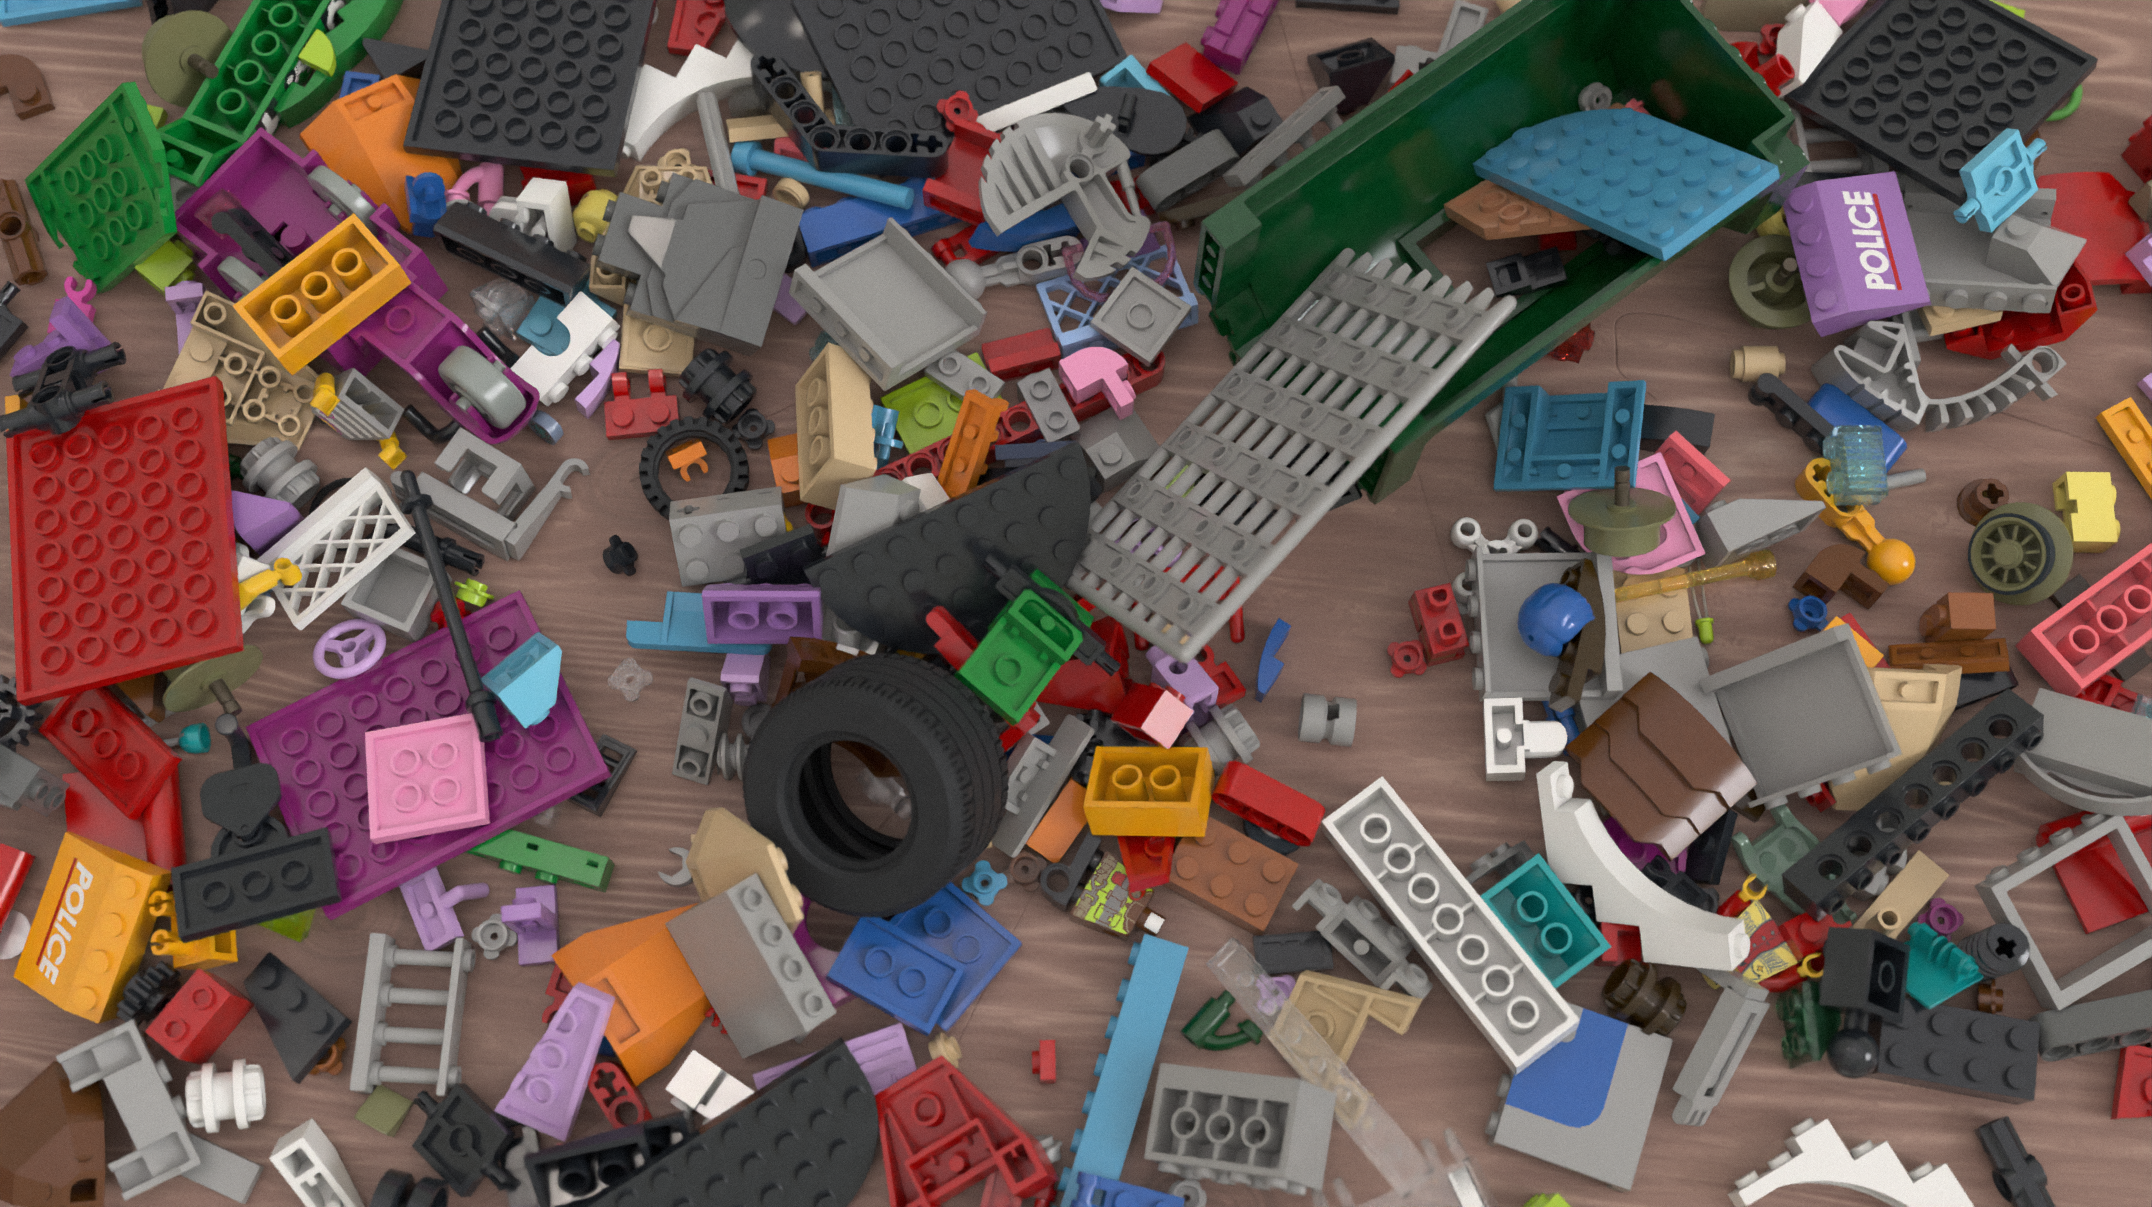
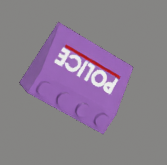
M1895 171L1815 181L1792 190L1783 204L1812 323L1821 337L1864 325L1870 320L1877 321L1931 304Z

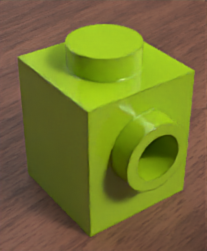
M168 240L142 264L136 265L135 269L142 279L166 298L165 287L176 286L177 283L182 281H193L196 276L194 271L197 267L193 259H191L194 253L179 240L173 244Z

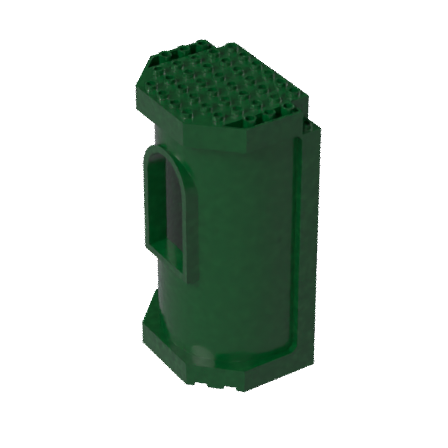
M1521 0L1202 221L1193 284L1197 292L1205 296L1210 302L1212 310L1209 312V317L1217 334L1227 337V341L1232 349L1228 353V357L1232 365L1235 366L1340 252L1346 248H1350L1355 252L1347 268L1365 253L1369 252L1374 260L1365 274L1387 257L1393 265L1384 279L1407 263L1412 272L1403 285L1427 269L1432 277L1423 290L1426 291L1441 279L1443 274L1425 255L1422 249L1459 224L1447 217L1444 204L1486 180L1476 175L1473 163L1483 157L1491 148L1497 147L1511 138L1513 133L1521 128H1530L1553 118L1582 112L1578 104L1579 94L1592 83L1598 82L1603 87L1607 86L1612 93L1611 106L1615 103L1625 106L1630 100L1635 98L1638 102L1642 101L1644 103L1643 108L1653 117L1778 166L1780 178L1666 261H1662L1632 246L1623 255L1618 253L1615 257H1612L1603 247V243L1598 240L1563 266L1567 276V284L1523 294L1516 299L1514 310L1356 480L1359 489L1366 491V495L1371 503L1378 504L1411 479L1424 446L1437 433L1718 229L1724 227L1747 235L1779 212L1809 166L1810 162L1807 160L1804 151L1798 145L1793 144L1786 136L1796 119L1789 105L1779 99L1769 89L1762 75L1754 72L1742 59L1739 50L1733 45L1728 44L1718 33L1715 24L1696 9L1692 0ZM1452 285L1449 287L1443 298L1447 297L1450 293H1452L1455 290ZM1316 299L1314 303L1301 315L1298 321H1300L1319 300ZM1334 305L1315 327H1319L1337 306ZM1352 312L1333 333L1337 334L1355 315V312ZM1371 318L1352 340L1356 341L1375 319ZM1390 325L1371 347L1375 348L1395 326ZM1411 331L1391 354L1395 355L1415 332ZM1431 338L1411 361L1416 362L1436 339ZM1452 345L1432 368L1437 370L1457 347ZM1267 352L1248 373L1251 374L1271 352ZM1285 358L1266 378V381H1269L1288 359ZM1303 365L1283 388H1287L1306 366ZM1321 372L1301 395L1305 396L1325 373ZM1339 380L1320 403L1323 404L1344 381ZM1359 387L1339 410L1343 412L1364 388ZM1378 395L1358 418L1363 420L1384 396ZM1399 403L1378 426L1383 428L1405 404Z

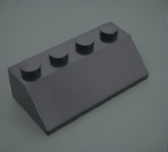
M456 201L433 228L441 250L565 308L580 291L583 292L590 278V264L586 263L587 258L580 253L569 249L566 253L553 247L554 243L548 238L539 234H534L531 237L520 232L521 227L505 218L497 221L486 216L488 212L485 209L471 202H468L465 206Z

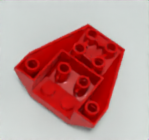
M2075 260L2057 288L2050 313L2002 310L2003 313L2000 321L1944 333L1947 350L1993 360L2001 358L2003 349L2010 344L2019 352L2035 349L2038 346H2047L2066 341L2098 310L2090 278Z

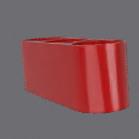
M1237 761L1226 763L1211 796L1213 801L1222 808L1292 844L1302 847L1311 846L1326 812L1324 806L1316 800Z

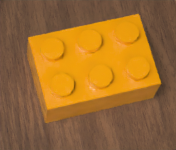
M1096 746L1083 805L1092 835L1205 837L1215 780L1208 747H1170V749L1162 747Z

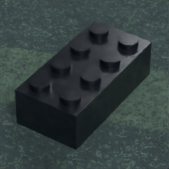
M1905 998L1902 1024L1869 1021L1867 1033L1874 1038L1878 1045L1879 1061L1876 1068L1865 1077L2015 1105L2035 1101L2040 1023L1940 1004L1928 1009L1917 1000Z

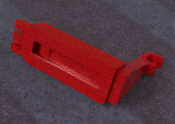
M935 606L926 616L927 624L940 637L934 647L958 671L978 646L979 642L943 606ZM1035 701L1016 725L1012 726L1007 722L1009 725L1000 733L999 739L1003 742L1002 746L1005 752L1037 724L1041 715L1034 709L1037 704Z

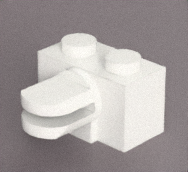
M533 177L518 198L501 196L489 212V217L497 221L505 218L521 227L520 232L531 237L534 234H539L548 238L554 243V248L565 253L568 249L572 250L577 243L566 181Z
M1522 698L1484 699L1483 725L1486 781L1524 780L1526 772L1525 758H1554L1562 754L1567 742V733L1560 722L1523 720Z

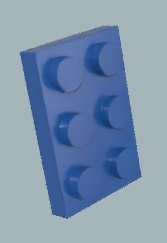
M860 917L825 979L928 1037L967 966L880 917Z

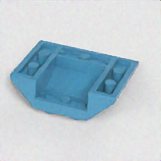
M1644 380L1608 382L1607 393L1549 395L1539 385L1505 387L1493 490L1496 492L1614 489V468L1617 466H1628L1630 468V488H1635L1646 382Z

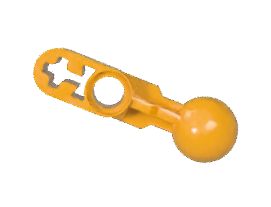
M1816 458L1809 462L1795 480V488L1798 494L1806 501H1823L1826 508L1820 513L1819 517L1826 525L1838 528L1850 541H1857L1868 553L1866 559L1867 568L1877 572L1889 585H1897L1906 581L1912 575L1916 563L1914 552L1910 546L1898 539H1885L1875 528L1874 518L1863 506L1862 495L1834 463L1825 458ZM1815 477L1819 479L1818 482L1814 480ZM1828 490L1832 492L1829 496L1826 495ZM1835 501L1843 503L1848 513L1840 511L1836 507Z

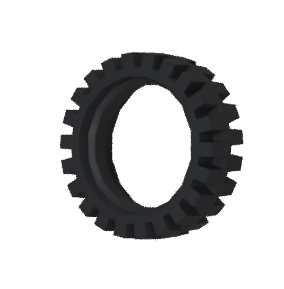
M692 416L684 417V420L678 421V419L669 421L670 424L668 426H661L657 429L654 437L651 435L647 441L646 448H643L641 453L639 474L643 492L652 507L667 520H669L670 502L673 500L662 490L659 481V464L665 452L676 442L688 438H704L717 444L727 455L731 466L730 481L722 494L742 492L748 489L749 463L745 450L734 433L715 420L713 422L706 417L699 416V419H696Z

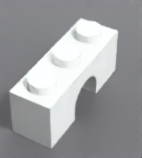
M582 291L557 316V319L570 332L568 348L560 355L546 356L531 345L511 367L513 372L539 391V400L546 406H549L552 402H559L568 392L569 387L567 385L576 375H583L590 368L589 364L593 360L592 357L601 348L604 349L613 339H616L618 335L616 331L620 325Z

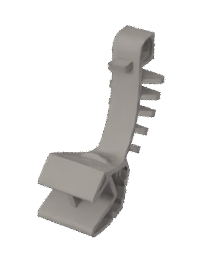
M1870 320L1844 340V345L1836 346L1814 363L1811 367V372L1820 386L1824 383L1835 385L1890 428L1908 432L1919 425L1923 414L1926 413V432L1942 431L1945 427L1946 429H1954L1985 420L1989 416L2008 409L2014 402H2017L2031 391H2034L2043 402L2053 398L2058 394L2047 381L2067 363L2051 347L2038 346L2022 356L2010 344L2001 353L2003 359L2010 366L1989 384L1961 396L1930 399L1924 394L1920 386L1904 324ZM2032 359L2040 364L2042 372L2034 369Z

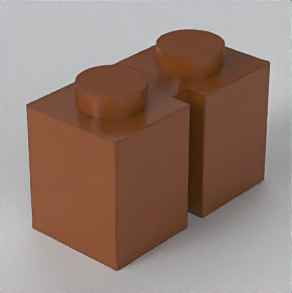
M1948 592L1937 601V604H1933L1920 618L1919 630L1921 636L1925 637V643L1979 640L1987 637L1996 630L1993 593Z

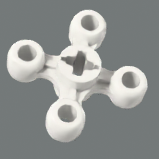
M1464 517L1455 522L1450 536L1455 546L1468 549L1472 553L1476 547H1482V554L1517 553L1520 550H1527L1533 546L1538 537V529L1531 520L1518 519L1510 526L1507 537L1504 540L1488 541L1481 534L1478 522L1473 518ZM1461 530L1468 531L1471 536H1465ZM1518 532L1525 533L1527 537H1521ZM1463 572L1453 581L1452 590L1455 599L1460 603L1466 604L1468 596L1473 594L1472 591L1465 590L1462 585L1466 584L1472 589V581L1467 582L1465 572Z

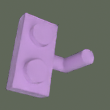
M436 867L399 885L424 949L439 951L455 942V938H462L464 936L452 906L464 900L485 898L489 894V887L486 883L459 885L446 892Z

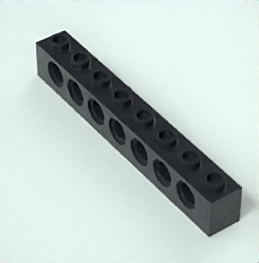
M2007 688L1782 874L1784 893L1817 922L1827 914L1833 915L1837 913L1851 894L1856 890L1860 892L1866 889L1873 881L1874 875L1884 867L1889 868L1895 865L1901 858L1904 850L1913 843L1919 844L1925 840L1933 826L1942 819L1944 821L1950 819L1957 812L1960 804L1968 797L1979 795L1992 777L1997 773L2003 774L2007 772L2014 764L2016 758L2026 749L2031 751L2036 748L2044 737V715ZM2002 735L2006 736L2007 738L1999 739L1995 736ZM1975 758V759H1978L1979 761H1977V762H1970V761H1967V759ZM1942 781H1947V782H1950V783H1952V784H1950V785H1940V784H1938V783H1939V782H1942ZM1918 804V805H1922V806H1924V807L1919 808V809H1914V808H1911V807H1909V806ZM1884 828H1893V829H1896V830L1893 831V832H1884V831H1881V829H1884ZM1856 851L1867 852V854L1863 856H1856L1852 853ZM1830 874L1839 876L1837 879L1828 880L1823 878L1824 876Z

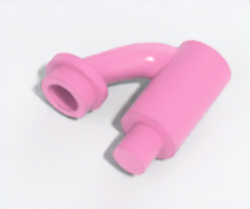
M483 162L479 166L467 170L454 184L452 189L445 190L446 203L455 199H466L469 201L470 195L466 191L474 183H478V206L488 212L486 216H489V212L494 204L503 196L504 166L502 164Z

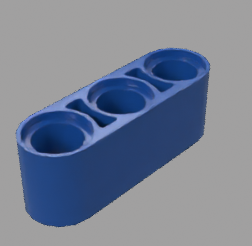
M1824 383L1807 402L1809 406L1861 450L1863 457L1859 465L1876 476H1885L1907 449L1906 442L1898 433L1862 405L1852 400L1849 395L1842 392L1835 385Z

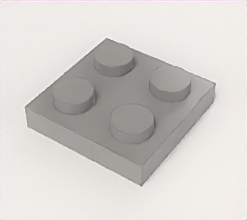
M1132 266L1091 320L1090 327L1150 367L1191 312L1192 306Z

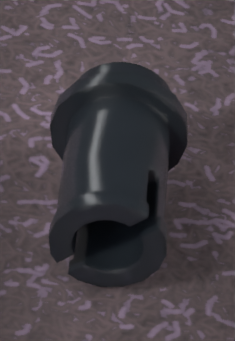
M1549 526L1539 534L1541 537H1537L1534 543L1536 547L1538 546L1545 553H1581L1578 550V545H1570L1552 531Z

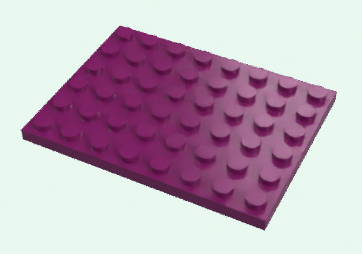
M520 590L462 619L481 678L535 633L540 632L542 634ZM448 627L442 628L378 660L374 666L362 674L340 679L246 726L260 763H267L273 766L279 775L282 796L278 805L291 836L326 827L332 835L342 902L322 907L325 916L330 921L612 776L561 671L559 672L556 704L549 709V715L537 725H529L525 729L496 699L497 702L494 707L504 735L500 736L497 740L484 742L490 824L374 844L370 840L365 732L470 714L465 707L469 691Z

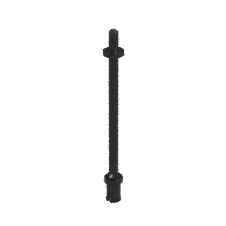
M404 470L400 475V480L406 499L399 506L403 514H412L469 691V696L465 701L466 710L472 713L479 741L491 742L504 735L494 707L497 701L495 694L484 689L428 517L427 509L431 508L433 500L431 495L421 494L413 471Z

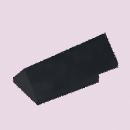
M681 1110L524 1154L523 1161L539 1206H578L695 1131L694 1114Z

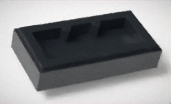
M1730 809L1727 810L1690 844L1684 873L1696 884L1719 885L1738 815L1736 812Z
M1320 931L1253 936L1256 976L1300 973L1305 970H1333L1331 943L1320 934Z

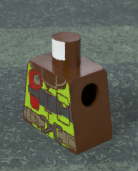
M1107 851L1069 914V920L1125 942L1128 941L1135 927L1156 937L1166 918L1147 907L1153 898L1154 890L1148 888L1132 893L1124 864Z

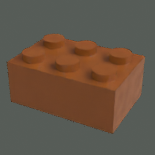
M1208 816L1205 837H1182L1173 854L1169 883L1161 886L1255 936H1261L1299 864Z

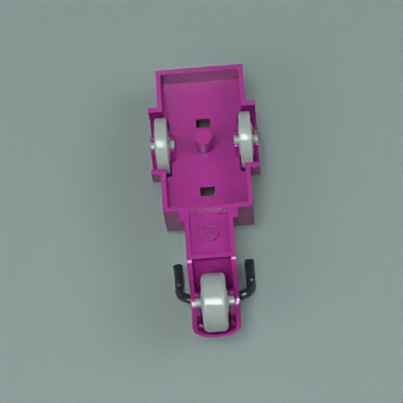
M260 127L175 212L176 234L200 261L198 264L200 269L235 304L269 278V274L258 263L248 259L243 254L242 247L227 233L220 234L214 230L211 219L216 212L242 207L272 236L282 227H286L281 234V241L279 243L294 258L354 213L399 263L411 284L319 356L340 373L350 368H355L364 377L384 356L393 362L452 419L448 425L439 430L412 404L404 408L402 416L434 444H445L451 441L460 427L489 445L500 444L509 441L517 435L535 414L540 393L535 387L511 370V367L520 359L517 353L510 350L486 326L482 327L475 334L458 316L438 302L449 289L423 250L398 232L401 226L390 207L385 203L378 207L358 186L352 184L349 180L345 181L329 169L319 153L314 149L302 159Z

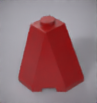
M1106 616L1093 622L1090 626V629L1106 642L1104 651L1121 663V667L1112 677L1095 662L1088 666L1072 654L1069 660L1058 669L1036 701L1086 710L1094 709L1114 714L1134 684L1132 678L1126 679L1129 677L1127 659H1130V653L1121 623L1111 616Z

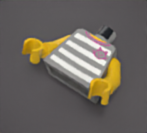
M350 368L335 377L326 372L321 373L316 378L313 389L314 398L309 404L312 406V413L315 414V418L319 423L329 425L348 440L379 441L382 451L378 456L392 470L397 468L407 458V455L399 448V441L394 431L405 410L355 368Z

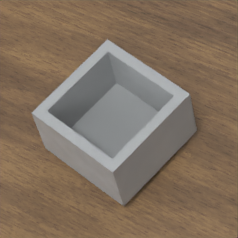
M398 548L348 590L341 605L357 619L370 621L379 625L385 631L411 642H416L423 638L431 622L430 614L433 612V607L439 601L427 560ZM447 573L448 578H449V581H450V584H451V582H452L453 579H452V578L450 577V575Z

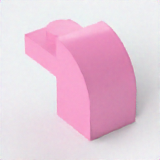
M1088 347L1059 361V377L1076 404L1102 391L1119 420L1133 414L1136 395L1130 383L1125 379L1127 378L1128 363L1121 355L1104 347Z

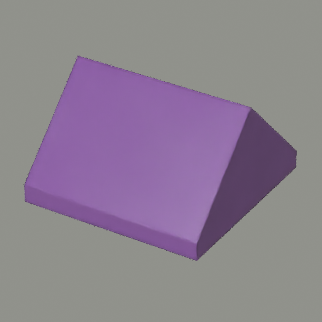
M231 490L234 526L240 536L260 556L305 519L290 502Z

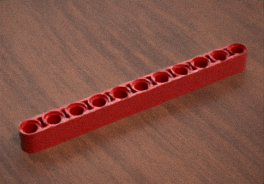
M1163 351L1153 361L1157 368L1152 371L1142 369L1140 365L1143 362L1131 354L1126 353L1122 355L1128 363L1127 378L1125 379L1132 386L1135 395L1141 394L1160 384L1164 376L1165 367ZM1064 383L1059 385L1078 423L1111 407L1102 391L1095 394L1091 400L1076 404ZM1025 401L1000 413L995 428L999 435L996 443L989 447L984 463L989 465L998 461L996 460L995 445L1035 443L1038 439H1044ZM1016 422H1024L1029 426L1028 429L1022 432L1011 428ZM952 435L877 469L872 477L886 474L902 481L905 477L914 476L913 472L916 469L925 467L930 469L934 477L938 479ZM808 503L805 508L807 525L811 524L815 537L822 540L825 532H831L835 510ZM826 513L832 516L831 520L826 524L820 525L814 522V519L819 514Z

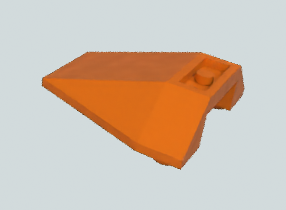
M395 74L333 101L300 133L299 138L309 152L312 149L317 151L329 169L345 181L349 180L352 184L358 186L378 207L383 203L388 205L398 219L401 229L410 235L413 233V222H409L404 186L406 175L416 178L419 174L425 172L438 174L444 181L445 190L452 189L463 173L458 159L406 153L403 143L421 79Z
M699 903L584 933L551 955L572 988L581 982L615 997L603 1035L615 1051L614 1054L635 1086H638L671 1063L706 1018L704 1013L711 1006L709 999L665 925L666 922Z

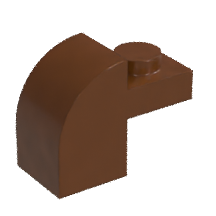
M1837 544L1820 551L1792 587L1805 596H1815L1821 599L1825 605L1840 589L1869 610L1887 589L1889 583L1883 580L1877 572L1859 563L1866 553L1865 551L1851 545Z

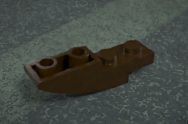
M1586 558L1573 567H1568L1562 574L1559 583L1571 587L1585 597L1587 603L1591 605L1595 619L1585 624L1570 641L1564 643L1561 654L1557 656L1559 659L1557 671L1551 678L1548 688L1549 692H1551L1548 707L1558 712H1563L1579 703L1584 684L1599 676L1603 667L1606 641L1603 597L1593 563Z

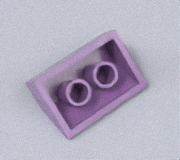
M725 583L708 584L702 590L708 644H787L789 636L822 639L824 607L823 600L821 599V587H813L809 584L772 585L764 583L760 585H734Z

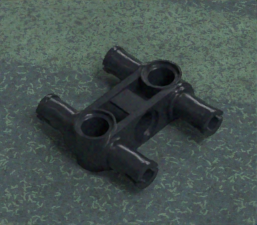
M113 342L110 345L92 351L76 350L74 346H65L47 356L40 369L14 376L12 383L15 392L23 389L22 392L18 393V396L22 399L30 395L32 397L26 408L6 415H0V431L3 432L9 429V431L4 432V437L12 438L15 435L33 429L39 431L49 430L50 433L55 435L62 434L74 428L86 411L106 404H112L114 402V394L111 387L104 390L109 384L105 380L94 385L93 382L98 372L126 363V355L123 348L116 351L121 345L118 342Z

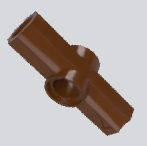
M1 178L0 239L14 281L18 285L33 286L43 282V279L49 275L38 244L39 233L31 223L19 184L14 179L5 180ZM20 229V231L17 234L13 235L15 231Z

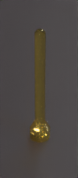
M1764 549L1751 552L1742 562L1614 588L1615 603L1742 576H1748L1758 581L1773 578L1777 571L1776 560L1770 550Z

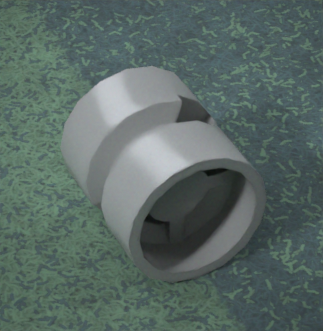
M1303 693L1299 715L1298 741L1319 744L1324 738L1328 740L1330 745L1351 747L1355 732L1357 700L1335 696L1330 702L1326 700L1324 695Z

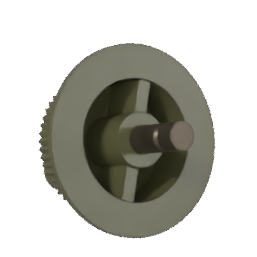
M1766 235L1755 238L1745 244L1733 258L1728 274V284L1732 299H1734L1733 303H1735L1734 306L1737 307L1736 310L1739 311L1741 317H1744V320H1747L1752 327L1767 328L1768 330L1793 328L1810 321L1811 315L1791 237Z

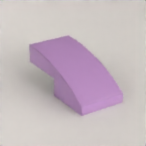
M615 339L589 364L590 371L595 379L575 398L577 410L587 419L597 410L611 389V374L618 372L620 343Z

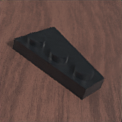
M271 952L262 959L243 981L292 1081L300 1084L349 1027L352 1021Z

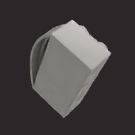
M2039 688L2032 706L2044 715V737L2036 748L2031 751L2026 749L2016 758L2014 772L2023 774L2035 786L2053 798L2082 810L2113 816L2152 814V719Z

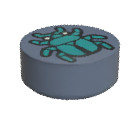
M536 410L528 422L529 427L534 433L551 445H555L564 435L563 429L558 422L544 411Z

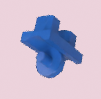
M432 172L419 174L416 178L406 175L404 186L409 222H413V235L433 238L435 237L433 232L435 224L447 212L444 181L442 177Z

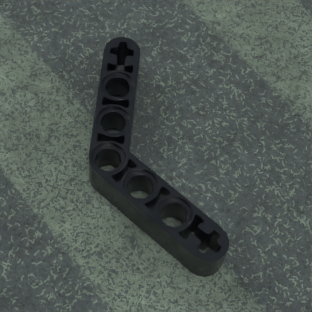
M762 51L752 57L750 68L754 92L816 170L832 173L936 178L947 171L948 140L942 133L933 130L833 125L780 56L771 51Z

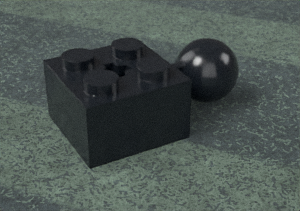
M1829 927L1828 937L1823 946L1825 962L1823 978L1820 980L1818 988L1820 995L1819 1005L1845 1015L1843 1029L1836 1032L1827 1044V1059L1836 1073L1850 1079H1859L1869 1075L1876 1068L1879 1061L1878 1045L1874 1038L1867 1033L1869 1021L1902 1024L1911 946L1873 929Z

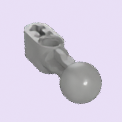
M1061 236L1025 245L1016 253L999 257L994 264L980 267L974 261L958 259L949 263L944 270L953 276L973 299L978 300L983 294L985 287L998 284L1006 288L1019 284L1036 286L1038 283L1072 274L1075 272L1083 256V248L1076 238ZM1067 253V256L1072 258V260L1066 261L1065 257L1061 256V254ZM1048 256H1050L1052 266H1048ZM1028 260H1035L1040 263L1041 267L1031 271L1027 270L1023 264Z

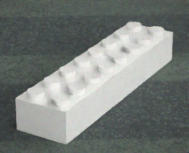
M1383 776L1321 821L1324 835L1397 927L1406 934L1412 946L1515 1076L1578 1028L1580 1019Z

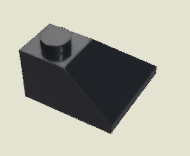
M1370 37L1307 55V60L1318 90L1324 87L1339 86L1345 98L1336 105L1338 108L1336 113L1345 115L1353 113L1357 110V107L1369 103L1395 63V56Z
M1247 86L1226 96L1200 113L1195 112L1187 117V121L1191 128L1195 129L1196 135L1200 132L1205 135L1219 129L1237 152L1240 159L1283 122L1268 97Z

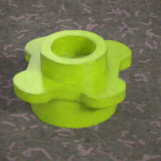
M467 578L465 584L457 581L454 583L459 586L455 596L459 599L484 608L487 598L494 600L495 596L486 593L488 586L478 581Z

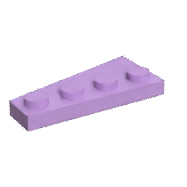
M581 982L575 985L494 1112L565 1142L572 1134L615 997Z

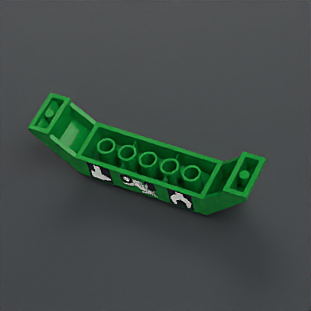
M253 0L214 64L219 69L217 77L213 79L206 77L182 118L157 129L161 134L162 143L165 147L169 176L200 188L260 127L274 136L282 122L273 109L292 82L303 86L313 68L301 63L298 58L299 54L316 29L327 34L341 23L337 11L352 0Z

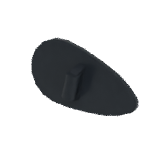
M1116 86L1097 87L1096 91L1063 104L1068 114L1079 116L1094 122L1098 115L1102 118L1106 114L1113 117L1111 123L1116 125L1112 134L1119 138L1128 147L1129 151L1142 156L1156 157L1167 154L1180 145L1186 134L1187 118L1183 107L1173 97L1159 91Z

